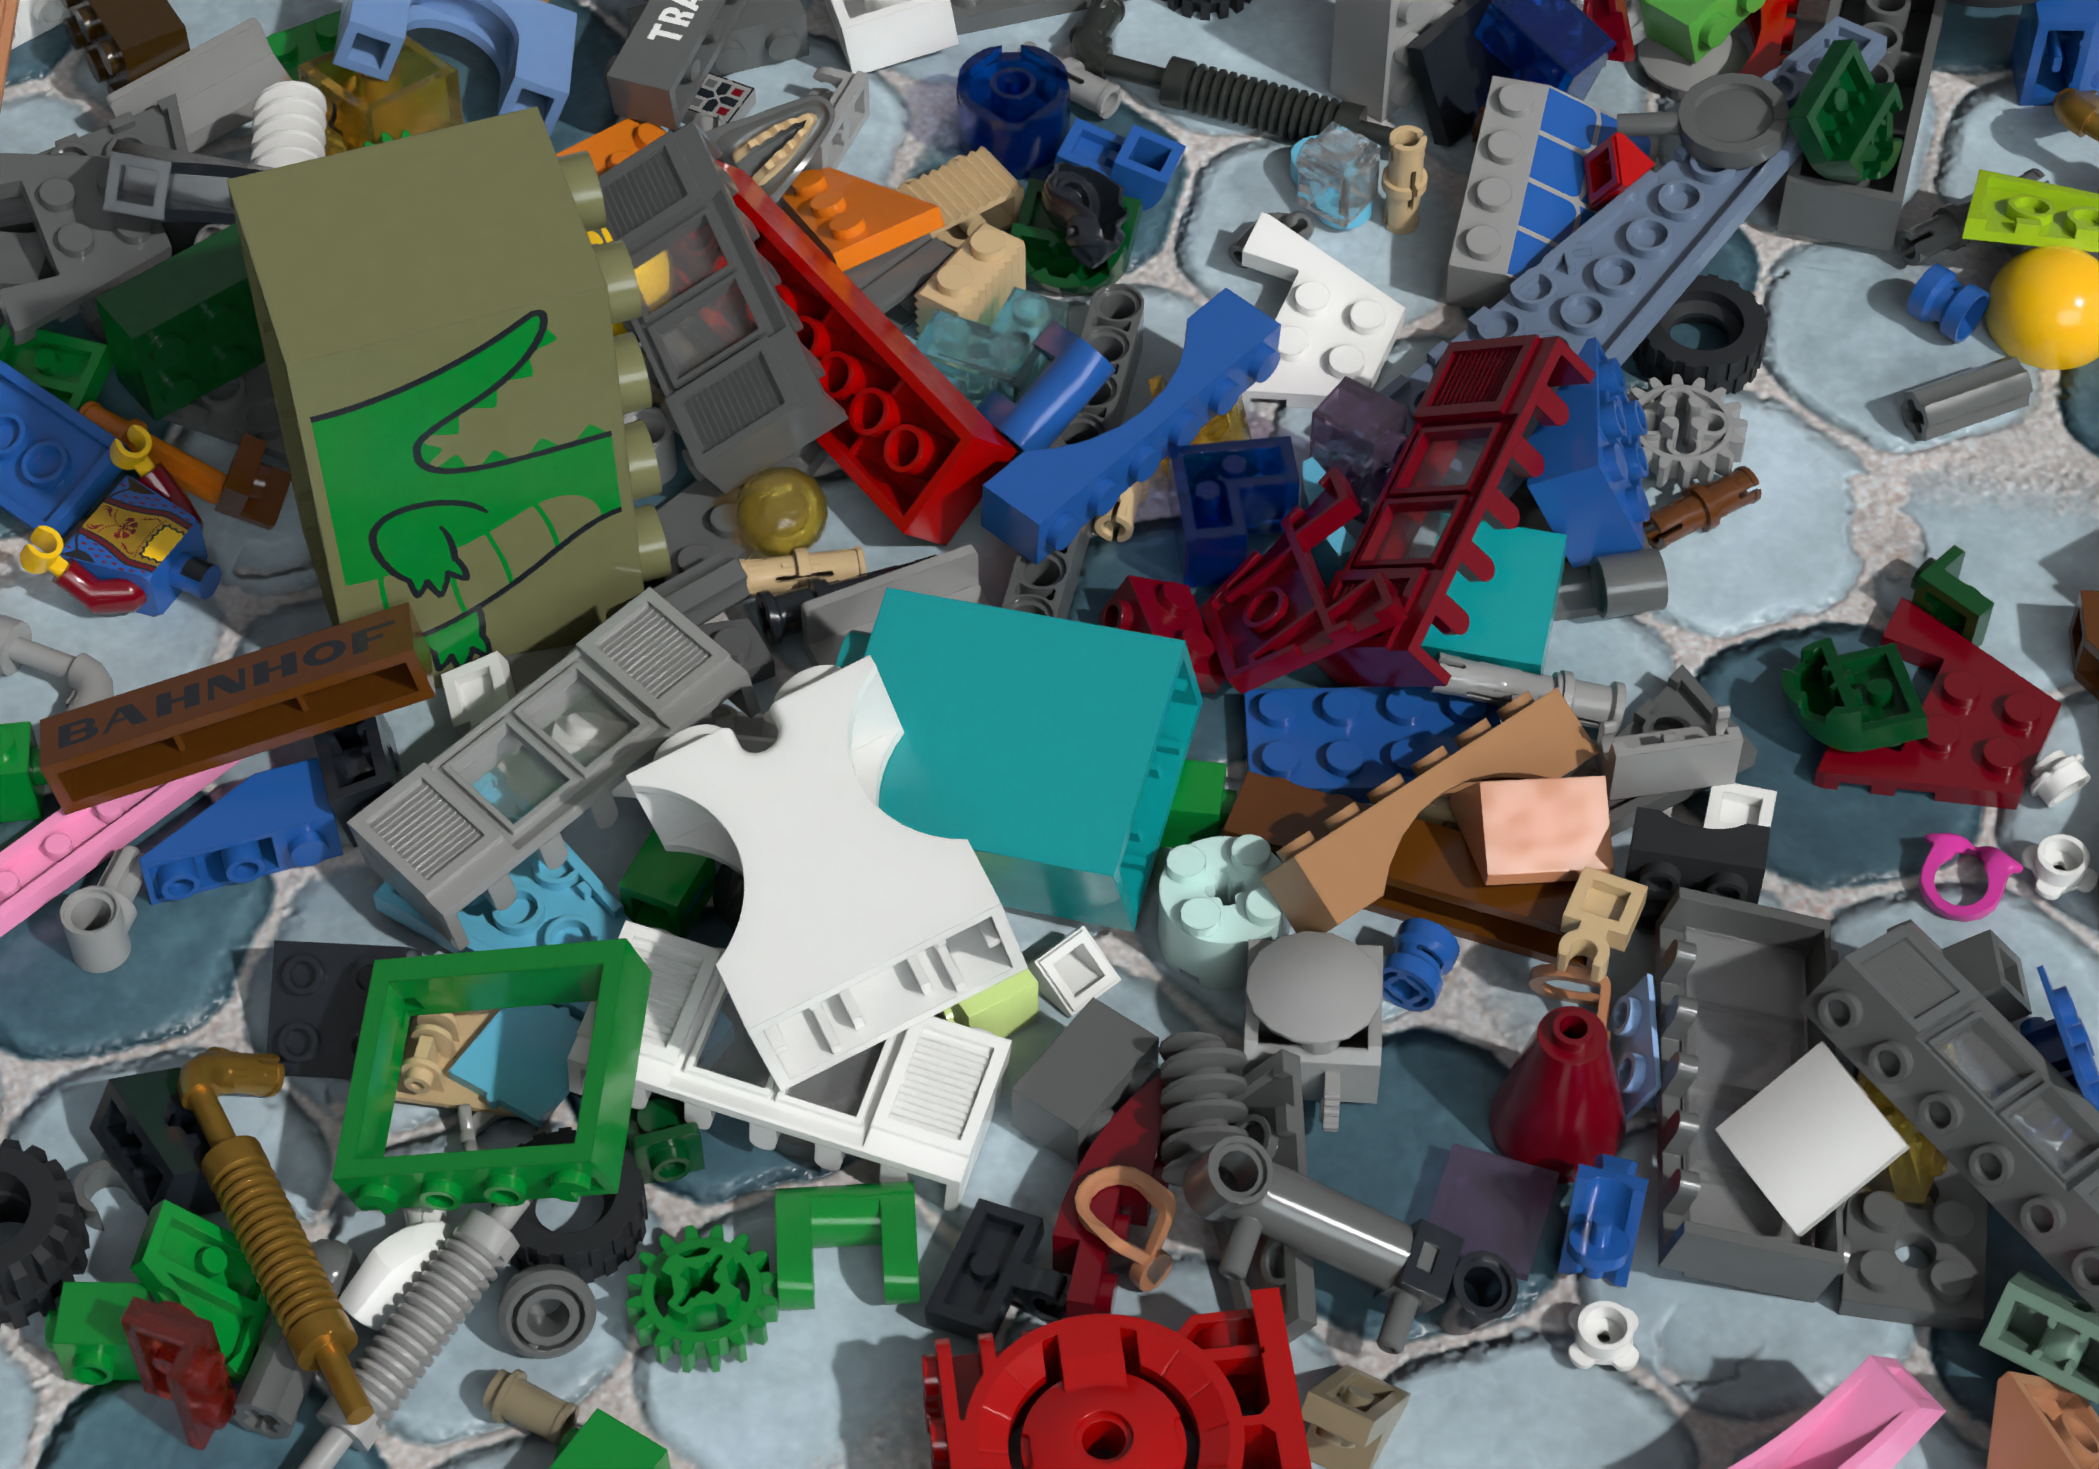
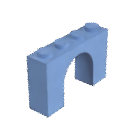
M343 0L332 64L388 82L404 43L406 31L417 28H435L452 32L480 47L488 54L498 68L501 86L497 116L538 106L547 132L551 136L570 92L577 13L541 0Z

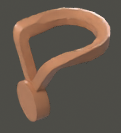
M1556 963L1541 964L1531 969L1528 984L1538 994L1553 1000L1598 1006L1597 1017L1606 1028L1610 1044L1611 1030H1607L1611 1013V983L1607 975L1600 982L1596 983L1590 981L1592 969L1568 965L1565 972L1557 970ZM1561 980L1600 988V995L1592 992H1578L1558 988L1546 982Z
M1120 1165L1105 1167L1088 1175L1078 1186L1074 1198L1078 1220L1087 1231L1103 1240L1118 1253L1134 1261L1129 1270V1279L1135 1286L1144 1292L1154 1290L1164 1282L1172 1268V1257L1162 1249V1246L1176 1215L1177 1201L1175 1196L1150 1175L1134 1167ZM1114 1185L1131 1186L1140 1191L1145 1199L1157 1210L1158 1217L1144 1250L1119 1237L1091 1212V1200L1100 1190Z

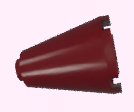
M1565 1006L1547 1013L1541 1019L1494 1095L1489 1120L1494 1145L1509 1165L1523 1173L1525 1167L1534 1172L1544 1174V1181L1557 1184L1575 1182L1579 1164L1594 1167L1596 1155L1606 1154L1615 1156L1623 1142L1626 1132V1115L1607 1031L1603 1022L1589 1010L1575 1006Z

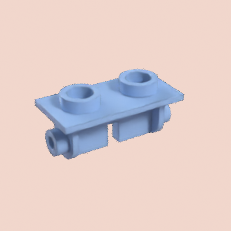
M1647 973L1626 996L1618 999L1611 1015V1030L1616 1035L1618 1065L1616 1067V1075L1626 1121H1629L1643 1106L1655 1109V1114L1657 1115V1092L1662 1088L1656 1020V992H1654L1653 975Z

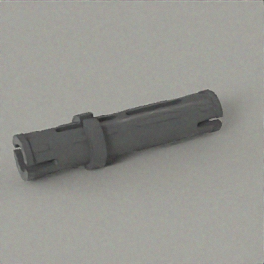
M2032 168L2018 177L2038 181L2045 174L2039 169ZM1972 199L1958 206L1955 204L1944 205L1933 213L1932 218L1912 228L1898 232L1895 237V246L1898 254L1913 246L1915 247V251L1905 255L1902 260L1908 265L1915 266L1924 259L1945 249L1956 251L1966 246L1971 240L1962 239Z

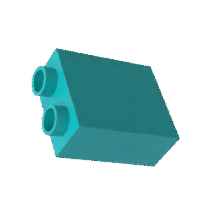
M887 587L872 633L851 630L841 645L836 666L844 668L871 655L904 730V735L895 746L883 773L879 792V808L897 822L918 832L949 839H968L1002 906L1134 932L1203 703L1185 640Z

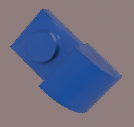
M1076 117L1056 155L1054 165L1064 161L1074 166H1089L1124 187L1123 196L1141 199L1143 211L1156 205L1163 197L1183 157L1186 146L1133 124L1125 138Z

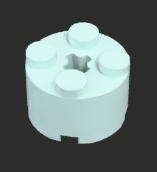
M1246 834L1240 837L1216 836L1204 838L1188 845L1177 846L1169 852L1159 882L1158 944L1165 961L1179 974L1181 968L1187 973L1198 977L1199 985L1211 989L1230 990L1243 988L1246 986L1248 939L1275 941L1282 936L1289 935L1290 923L1261 879L1262 876L1283 864L1271 852V847L1266 840L1254 834Z

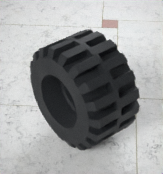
M4 1139L0 1145V1223L18 1222L24 1225L12 1238L0 1244V1328L1 1324L12 1322L14 1328L18 1329L30 1325L28 1316L40 1312L43 1317H46L50 1309H57L54 1299L59 1295L61 1296L63 1282H75L73 1275L85 1273L88 1264L85 1250L90 1248V1242L71 1180L67 1179L62 1165L56 1159L48 1161L45 1150L33 1144L23 1152L19 1140Z

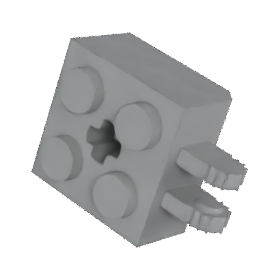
M1248 939L1243 1052L1247 1056V1063L1242 1068V1077L1281 1049L1300 1056L1303 1100L1320 1101L1319 1121L1322 1123V1131L1338 1132L1340 1102L1377 1104L1382 1053L1383 946L1358 945L1373 959L1382 980L1380 1007L1371 1022L1349 1039L1340 1041L1338 1047L1333 1052L1325 1055H1314L1305 1051L1300 1043H1295L1272 1033L1257 1017L1248 1011L1246 1006L1248 969L1260 950L1274 942L1272 940Z

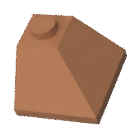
M2007 1371L1997 1382L1987 1469H2099V1416L2086 1398L2044 1377Z

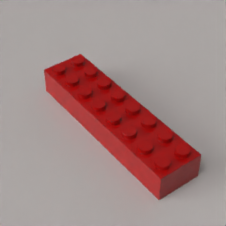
M715 160L732 178L738 188L739 193L732 197L735 205L753 222L759 232L760 238L754 241L757 251L772 264L780 276L782 283L777 285L775 289L779 297L794 310L803 325V329L797 332L801 343L819 360L826 375L819 379L823 390L845 410L849 418L815 440L903 534L946 546L982 499L983 484L1001 471L1017 450L744 170ZM709 223L669 247L676 269L675 291L679 295L728 265ZM739 286L696 312L728 347L758 329Z

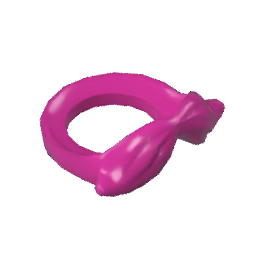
M1930 833L1924 835V840L1930 846V850L1921 867L1918 887L1923 901L1938 915L1948 920L1960 922L1980 920L1995 911L2003 896L2009 876L2014 873H2021L2023 866L1996 847H1974L1968 839L1958 834ZM1955 854L1971 855L1984 862V870L1989 882L1988 890L1984 897L1975 904L1967 906L1953 905L1945 901L1936 890L1934 883L1936 872L1941 865L1952 860Z

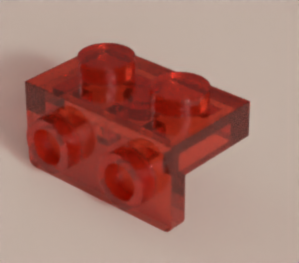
M133 1296L120 1321L144 1391L174 1401L188 1445L204 1450L215 1429L222 1430L227 1425L236 1401V1392L232 1387L225 1365V1356L221 1352L212 1321L197 1317L190 1309L179 1303L161 1301L159 1304Z

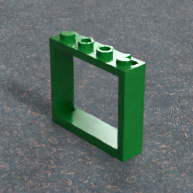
M628 939L374 960L332 1180L361 1211L381 1210L384 1215L392 1214L399 1208L428 1207L440 1211H451L458 1209L461 1204L491 1202L511 1207L522 1205L526 1200L558 1198L563 1201L578 1202L579 1196L618 1194L652 972ZM597 1001L575 1143L384 1157L411 1016Z

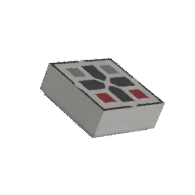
M709 72L682 122L689 123L692 116L703 111L714 112L713 128H715V121L718 115L724 118L726 124L743 119L756 104L755 88Z

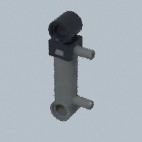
M1242 1135L1225 1137L1194 1159L1184 1173L1182 1187L1185 1199L1195 1213L1206 1220L1214 1222L1235 1221L1218 1268L1225 1278L1233 1281L1245 1279L1260 1234L1276 1240L1376 1287L1373 1298L1388 1305L1376 1341L1378 1347L1386 1353L1399 1354L1404 1351L1414 1317L1417 1318L1426 1312L1429 1313L1435 1324L1447 1333L1461 1336L1472 1334L1511 1311L1517 1300L1518 1283L1515 1272L1508 1262L1496 1253L1485 1250L1475 1251L1458 1260L1464 1238L1422 1218L1409 1225L1271 1160L1265 1148L1250 1137ZM1219 1166L1225 1167L1232 1172L1237 1181V1192L1230 1190L1224 1185L1219 1176ZM1464 1280L1470 1283L1477 1291L1479 1306L1471 1302L1465 1294Z

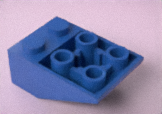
M2040 0L2022 5L2010 56L2019 106H2053L2055 96L2067 88H2075L2078 91L2095 90L2098 91L2097 95H2099V0Z
M1597 337L1587 339L1578 354L1595 372L1592 382L1590 384L1560 386L1556 392L1569 409V418L1566 424L1545 427L1539 422L1528 440L1542 455L1545 466L1543 473L1539 477L1527 478V487L1553 533L1567 535L1565 555L1573 568L1591 564L1592 558L1596 556L1643 549V522L1650 520L1649 504L1642 488V479L1649 476L1647 458L1640 442V436L1646 435L1648 432L1645 413L1637 399L1629 400L1625 393L1624 374L1618 360L1615 357L1607 358Z

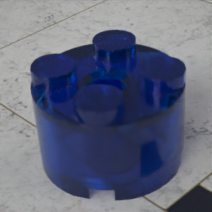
M1002 45L977 52L959 70L956 88L957 140L959 148L966 155L970 151L976 152L980 146L985 147L1016 180H1023L1030 176L1032 170L1046 166L1055 160L1070 130V85L1065 65L1056 56L1044 49L1030 45H1020L1021 52L1002 53Z

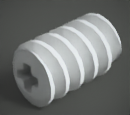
M283 81L266 87L256 97L252 111L254 120L252 123L251 164L277 168L326 156L324 147L326 144L325 129L327 121L325 114L327 112V103L325 96L318 88L306 82Z

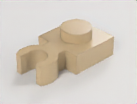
M1584 866L1563 913L1560 931L1566 934L1559 942L1556 960L1557 970L1565 972L1571 958L1580 955L1586 956L1593 961L1590 981L1600 982L1607 973L1610 947L1625 952L1646 903L1648 886Z

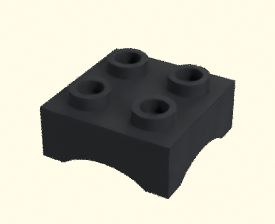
M1637 807L1624 878L1648 886L1646 903L1634 929L1645 934L1655 935V922L1679 887L1758 904L1766 870L1770 827L1747 823L1726 829L1701 828L1679 822L1661 810Z

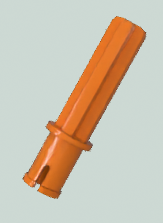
M96 401L85 403L78 411L124 442L133 453L138 452V449L127 437L126 432L129 427L136 424L148 431V427L143 421L139 419L128 421L104 408ZM150 434L152 446L147 456L154 464L161 462L182 489L208 503L216 505L227 474Z

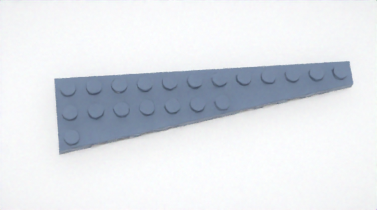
M1836 16L1787 56L1782 65L1769 71L1762 78L1772 82L1785 95L1788 108L1791 111L1833 40L1854 39L1871 72L1886 54L1887 36ZM1789 127L1787 142L1774 157L1757 166L1741 169L1712 167L1696 160L1680 144L1674 149V158L1656 173L1651 170L1646 172L1543 257L1541 263L1528 269L1510 284V293L1491 309L1483 306L1468 318V328L1451 342L1537 334L1540 338L1559 336L1578 355L1587 339L1597 337L1607 358L1615 357L1620 366H1622L1803 152L1791 128ZM1444 340L1439 342L1427 352V361L1411 375L1405 377L1400 374L1349 416V433L1399 457L1416 422L1412 417L1449 343H1446ZM1560 386L1550 388L1556 393ZM1533 415L1522 434V437L1527 441L1539 423ZM1488 438L1465 440L1447 477V482L1453 485L1466 484ZM1507 466L1497 488L1509 499L1526 478L1518 477Z

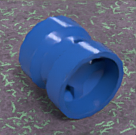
M1937 263L1925 271L1916 283L1908 299L1906 310L1909 315L1923 323L1930 321L1939 323L1941 334L1956 343H1961L1973 333L1984 317L1990 301V294L1972 283L1962 286L1956 279V273Z
M1411 918L1404 920L1399 925L1392 939L1391 948L1393 953L1383 958V997L1403 1009L1421 1012L1430 1010L1435 1005L1442 991L1443 981L1441 976L1447 975L1452 970L1459 956L1460 946L1450 931L1438 923L1422 918Z

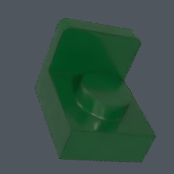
M1953 545L1937 560L1933 557L1928 558L1918 568L1910 585L1915 590L1912 602L1979 647L1983 644L1994 602L1983 596L1973 586L1959 580L1966 552Z
M658 1094L649 1097L644 1109L631 1108L626 1144L636 1159L637 1169L641 1168L644 1184L656 1181L673 1182L691 1172L705 1169L700 1130L696 1122L687 1123L685 1121L683 1101Z

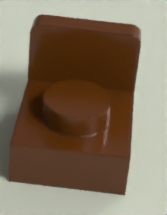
M244 433L233 456L214 511L271 530L277 522L291 482L290 473L261 462L268 442Z

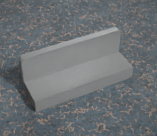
M252 17L112 92L106 97V101L114 117L130 111L132 115H136L156 107L158 100L176 93L188 152L192 153L253 120L252 111L256 97L266 87L277 82L291 81L292 79L273 54L261 25L256 18Z
M968 544L804 602L801 605L804 652L812 667L819 665L836 666L841 645L851 630L872 633L887 587L992 606L979 584L978 553L973 545Z

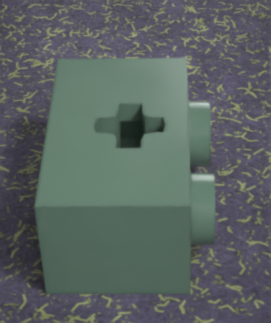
M2022 1268L2008 1281L1979 1345L2099 1405V1314L2084 1298Z

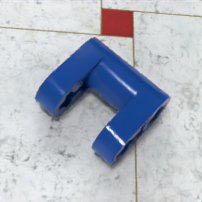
M1053 320L1032 342L1033 346L1050 363L1021 397L1014 403L996 390L991 389L976 407L1003 437L1021 453L1029 450L1048 449L1116 371L1113 365L1089 343Z

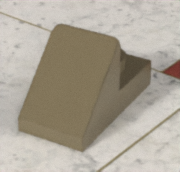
M1348 1364L1308 1391L1301 1409L1303 1420L1310 1423L1306 1433L1310 1461L1327 1469H1372L1405 1410L1411 1393Z

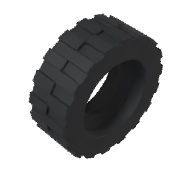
M1698 275L1633 351V359L1638 362V370L1649 379L1656 377L1664 386L1671 385L1673 374H1680L1684 385L1692 386L1698 377L1704 378V390L1712 392L1720 387L1726 389V394L1732 392L1735 394L1743 390L1747 382L1751 383L1754 380L1757 369H1760L1768 330V320L1764 319L1765 310L1762 304L1759 305L1755 300L1756 296L1749 290L1745 291L1739 287L1740 284L1737 282L1721 279L1718 275ZM1683 323H1703L1725 332L1729 337V342L1726 347L1716 350H1696L1674 341L1671 338L1670 331L1673 326Z
M572 1127L558 1128L559 1131L546 1134L544 1131L534 1135L533 1140L526 1144L520 1143L517 1147L575 1143L576 1130H572ZM630 1150L624 1151L618 1194L602 1195L604 1198L602 1214L589 1228L572 1233H556L547 1229L536 1216L535 1210L538 1199H533L510 1230L520 1245L510 1259L511 1264L519 1271L542 1263L562 1265L576 1272L588 1284L593 1283L595 1278L603 1275L608 1277L618 1271V1266L625 1260L629 1262L636 1253L638 1242H643L646 1234L645 1220H648V1208L641 1168L637 1169L636 1159Z

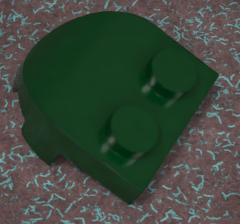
M1854 39L1833 40L1786 118L1809 164L1821 176L1835 181L1880 179L1891 171L1901 151L1902 139L1892 137L1893 113L1903 109L1897 83H1875Z
M1029 178L1018 223H1012L1011 235L1023 240L1025 243L1026 279L1043 289L1066 294L1095 293L1103 286L1115 284L1125 273L1130 261L1143 211L1141 199L1123 196V208L1129 214L1121 226L1125 233V239L1117 252L1112 254L1110 260H1105L1102 265L1096 268H1090L1077 263L1069 247L1064 242L1067 234L1055 227L1045 213L1042 204V186L1044 181Z
M1827 637L1803 647L1801 650V661L1791 670L1783 668L1781 684L1783 697L1789 710L1808 733L1832 748L1846 752H1863L1882 747H1894L1904 742L1929 737L1927 716L1895 643L1838 655L1831 637Z

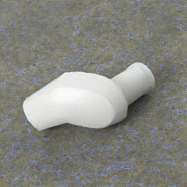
M428 1207L402 1208L406 1228L387 1237L372 1249L338 1299L343 1308L354 1319L370 1329L379 1331L383 1324L388 1323L387 1319L392 1313L398 1314L396 1311L398 1304L406 1303L404 1300L405 1295L408 1292H414L412 1286L416 1281L422 1282L420 1275L424 1270L430 1271L428 1265L432 1260H437L436 1254L440 1249L446 1250L444 1243L447 1239H454L452 1233L456 1228L449 1224L446 1211Z

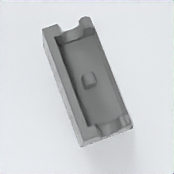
M828 66L817 68L813 79L821 83L832 84L836 87V91L832 92L825 88L813 87L809 96L817 95L828 99L834 107L835 118L824 141L801 172L811 169L820 170L827 166L837 169L870 116L868 73L857 71L854 74Z
M1730 705L1714 707L1711 722L1708 725L1615 737L1617 733L1616 720L1601 722L1597 742H1594L1599 751L1595 757L1601 776H1606L1608 799L1616 800L1735 784L1743 737L1739 726L1728 727L1731 712Z

